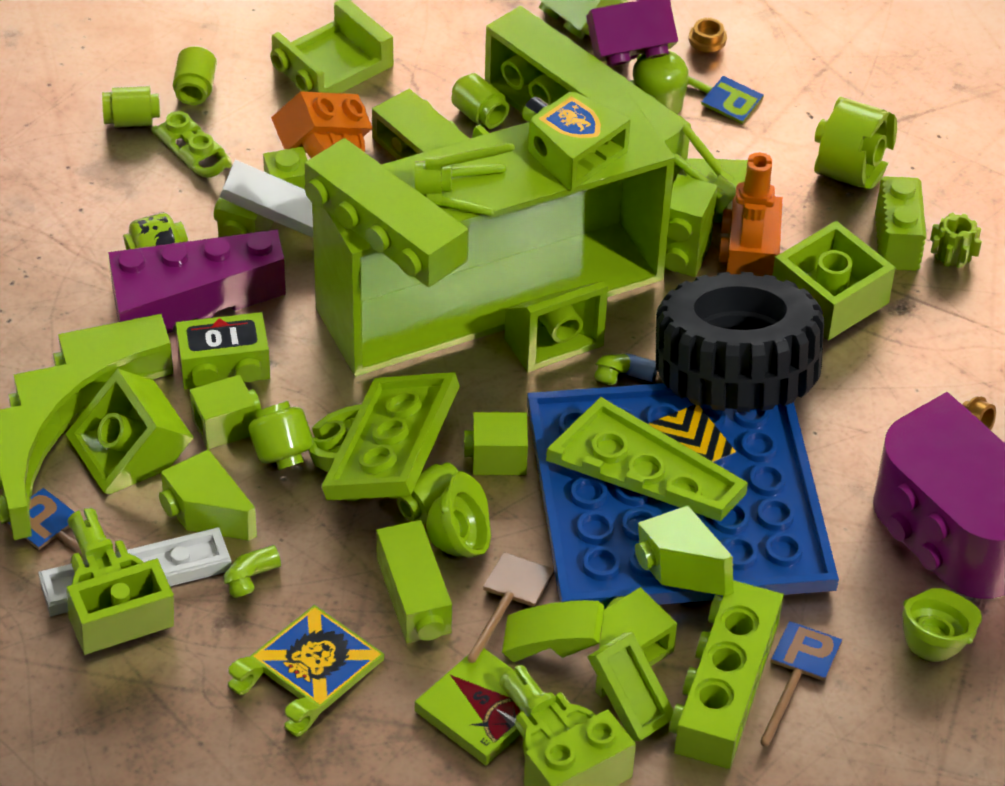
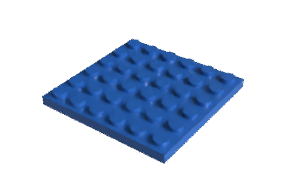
M664 383L527 393V408L559 601H599L604 605V609H606L608 604L619 596L625 597L640 587L658 605L713 601L716 594L661 585L650 570H644L637 560L635 545L639 543L638 523L679 509L680 507L546 461L547 448L600 397L647 424L694 404L690 403L687 397L681 399L675 395ZM794 402L785 406L778 404L773 409L761 411L760 408L750 409V412H737V409L719 411L713 410L712 406L704 404L700 406L736 451V453L714 461V463L748 482L746 495L721 521L695 513L733 556V580L784 595L837 591L839 577Z

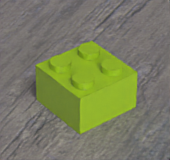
M834 221L777 255L774 261L772 276L777 277V280L782 282L786 280L793 282L799 290L804 288L812 295L823 311V337L829 341L889 303L896 267L838 221Z

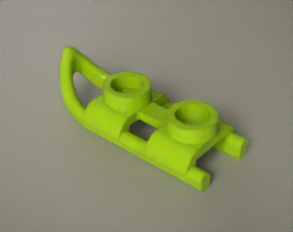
M172 112L167 115L166 122L159 126L154 125L151 129L157 138L199 176L206 178L214 177L224 169H231L232 160L225 153V150L209 134L204 133L201 127L185 112ZM182 138L188 144L180 148L175 140ZM211 155L219 159L211 167L203 168L199 166V161Z

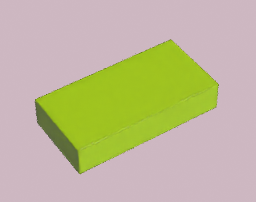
M633 632L620 635L587 656L623 727L633 741L643 740L671 721L674 710Z

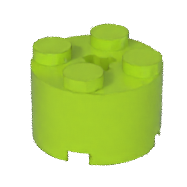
M839 97L829 119L820 120L816 128L814 140L820 143L814 164V172L857 187L874 188L884 175L889 164L882 161L886 148L893 150L896 142L897 118L895 114L865 103Z

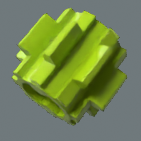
M949 213L948 216H945V219H941L940 224H933L930 237L932 246L930 252L935 254L936 260H941L946 267H964L967 262L970 263L972 256H979L982 241L979 239L981 228L977 227L975 220L972 221L964 213L962 215Z

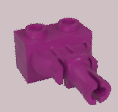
M636 0L591 9L586 15L594 56L601 62L607 61L608 67L629 63L645 53L646 59L669 55V48H673L679 42L670 0Z

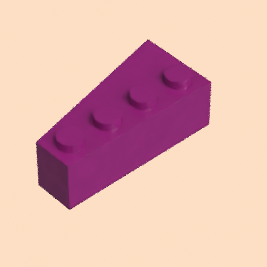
M278 230L108 252L118 322L162 314L167 334L174 332L173 326L176 325V322L214 318L213 315L217 311L229 307L234 311H238L286 295L285 263Z

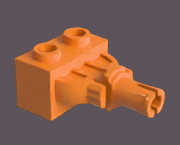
M300 91L271 117L283 148L291 149L303 146L305 153L310 158H313L343 138H346L365 152L364 136L373 129L365 106L358 94Z
M755 152L749 155L745 181L736 186V196L732 199L731 209L723 210L721 233L729 234V238L721 237L719 262L727 263L726 272H730V274L752 272L756 276H764L765 274L772 276L775 257L780 254L783 197L775 196V187L770 184L773 161L771 156L766 153Z

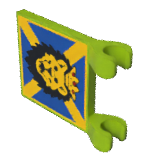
M313 605L251 656L234 661L228 669L229 675L233 677L229 681L228 687L237 694L244 695L255 685L260 676L265 673L299 698L286 707L285 715L290 720L285 722L284 728L291 734L300 737L310 728L322 711L384 661V653L319 607Z

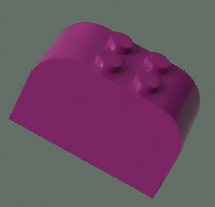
M945 392L896 420L889 427L885 436L873 497L874 510L879 520L888 528L892 537L905 544L919 558V561L926 569L933 571L950 588L965 596L978 599L1002 597L1005 595V443L949 392Z

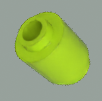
M192 46L183 49L178 55L173 89L178 100L184 104H202L212 92L217 60L209 50Z
M471 73L462 76L453 85L452 104L477 125L492 129L499 126L507 117L509 104L506 102L505 96L478 74Z
M150 86L112 88V92H102L104 124H114V128L153 126V118H160L159 94H151Z
M445 462L442 465L433 464L422 471L411 496L397 498V505L402 515L409 521L421 520L423 524H426L428 511L433 501L442 495L445 488L449 487L451 479L458 472V469L451 463Z

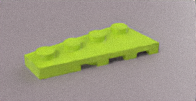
M602 397L547 448L546 461L680 508L688 505L694 513L717 521H721L747 493L748 482Z

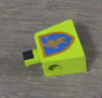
M568 92L551 105L538 97H533L523 108L522 118L529 122L528 149L530 154L570 191L628 152L631 119L577 92Z

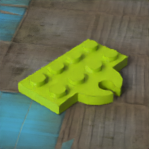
M456 373L374 378L362 404L344 407L318 421L312 427L315 437H312L313 445L308 451L315 466L328 471L321 486L326 500L356 501L364 498L389 497L395 499L411 496L459 390L460 385Z

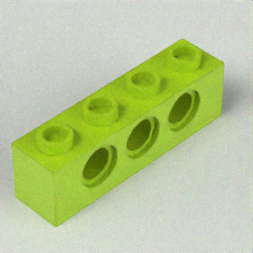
M734 580L733 594L723 597L715 595L708 618V622L713 623L711 632L703 630L695 655V658L701 659L698 669L689 667L682 692L683 695L688 697L685 706L676 704L669 727V732L676 734L675 754L731 769L779 625L784 597L782 593Z

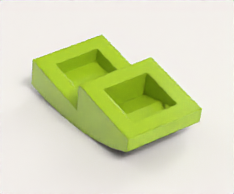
M591 600L564 601L539 605L509 614L507 616L502 653L514 663L549 648L561 658L595 646L600 643L604 605L599 601Z

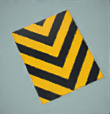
M694 404L648 423L650 426L712 462L736 453L735 449L698 405Z

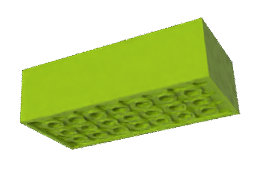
M629 93L598 102L631 119L628 152L572 191L560 183L530 154L528 149L529 122L382 164L415 189V161H425V157H443L506 143H513L515 145V149L512 152L451 165L452 167L504 164L507 170L504 173L452 177V192H443V196L492 208L495 210V214L489 217L439 206L469 228L468 262L429 288L415 277L405 274L399 265L383 253L376 252L366 240L354 231L344 228L338 219L321 206H316L312 203L316 309L355 377L505 330L506 309L522 302H528L542 296L600 281L606 282L608 285V297L663 280L675 156Z

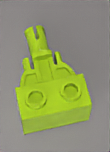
M93 508L84 509L87 520H83L80 511L71 514L68 518V524L78 542L83 561L79 553L71 557V564L75 574L72 585L66 586L68 617L83 654L86 655L173 627L174 594L158 558L143 562L138 557L128 553L124 542L121 540L115 541L114 552L111 539L106 538L98 521V515Z
M523 665L515 667V672L519 677L511 669L503 674L499 684L521 711L516 716L514 723L516 729L523 736L525 756L524 786H617L632 778L636 743L609 709L596 715L585 707L571 704L561 692L556 694V697L552 692L544 693Z

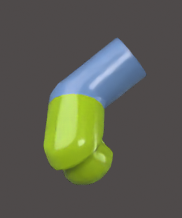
M629 353L602 356L595 364L598 368L594 378L597 382L613 386L617 383V376L620 373L653 383L657 375L656 363L653 360Z

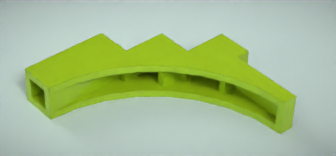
M162 314L58 334L61 352L53 353L55 366L13 374L16 393L8 394L10 408L0 409V489L3 492V495L0 496L1 524L10 522L14 540L32 537L29 511L33 484L45 456L61 434L77 420L115 370H124L152 380L174 374L171 343Z

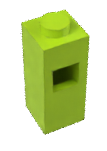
M418 520L376 529L377 560L406 644L420 640H434L442 635L451 634L452 603L422 521Z

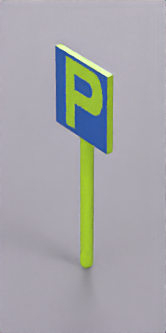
M724 75L714 87L688 76V85L707 93L701 105L741 124L744 123L764 97V94Z

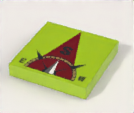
M483 648L476 662L470 663L467 655L415 701V712L487 766L521 735L514 723L516 716L521 711L499 684L503 674L510 669L517 677L519 676L515 670Z

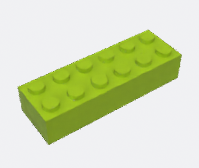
M520 5L486 25L485 80L505 96L507 103L521 113L526 103L533 97H538L551 105L568 92H577L596 102L629 93L674 155L678 154L684 160L688 158L689 138L682 131L683 125H689L691 128L689 122L628 81L623 75L608 67L596 56L591 55L575 44L567 36L552 28L540 17L535 16ZM676 163L674 166L673 183L678 174L684 175V171Z

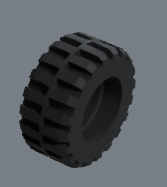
M722 272L717 273V276L708 277L703 275L696 277L693 282L685 281L679 284L675 290L672 289L658 306L656 313V370L667 388H670L675 395L681 399L687 397L690 403L698 406L704 404L712 406L713 410L737 409V412H750V409L760 408L761 411L773 409L778 404L783 406L791 404L797 397L802 398L806 395L821 375L824 334L823 311L818 302L804 288L799 290L795 283L788 280L784 282L779 281L775 276L766 274L764 276H756L752 272H741V274Z

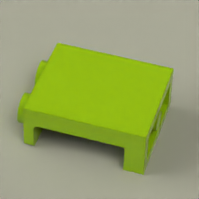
M338 0L334 2V21L292 42L280 32L271 35L272 51L270 52V59L277 71L283 72L300 91L342 93L394 66L393 36L351 0Z

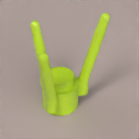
M683 125L682 131L717 177L712 172L705 177L678 154L674 155L675 163L692 178L718 185L715 213L720 215L736 196V187L732 184L735 178L722 168L690 126Z
M506 143L443 157H425V161H415V190L437 206H445L492 217L495 214L494 209L443 196V192H452V177L504 173L507 170L506 165L452 167L451 165L512 152L515 149V145L513 143Z

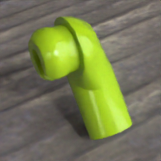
M271 545L243 554L234 561L224 574V584L229 585V592L232 597L238 598L254 591L251 576L281 567V560L276 546Z

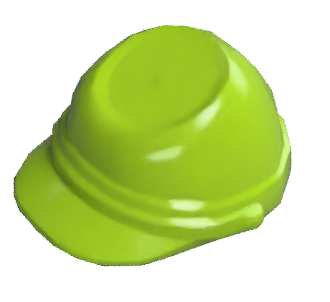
M458 471L453 475L449 487L445 488L442 495L433 501L426 519V532L432 544L440 550L454 556L467 558L485 554L489 548L491 539L488 501L481 485L471 475L464 471Z
M943 588L928 589L903 602V631L907 645L918 657L930 662L948 660L959 653L966 644H971L982 620L981 611L976 605L966 598Z

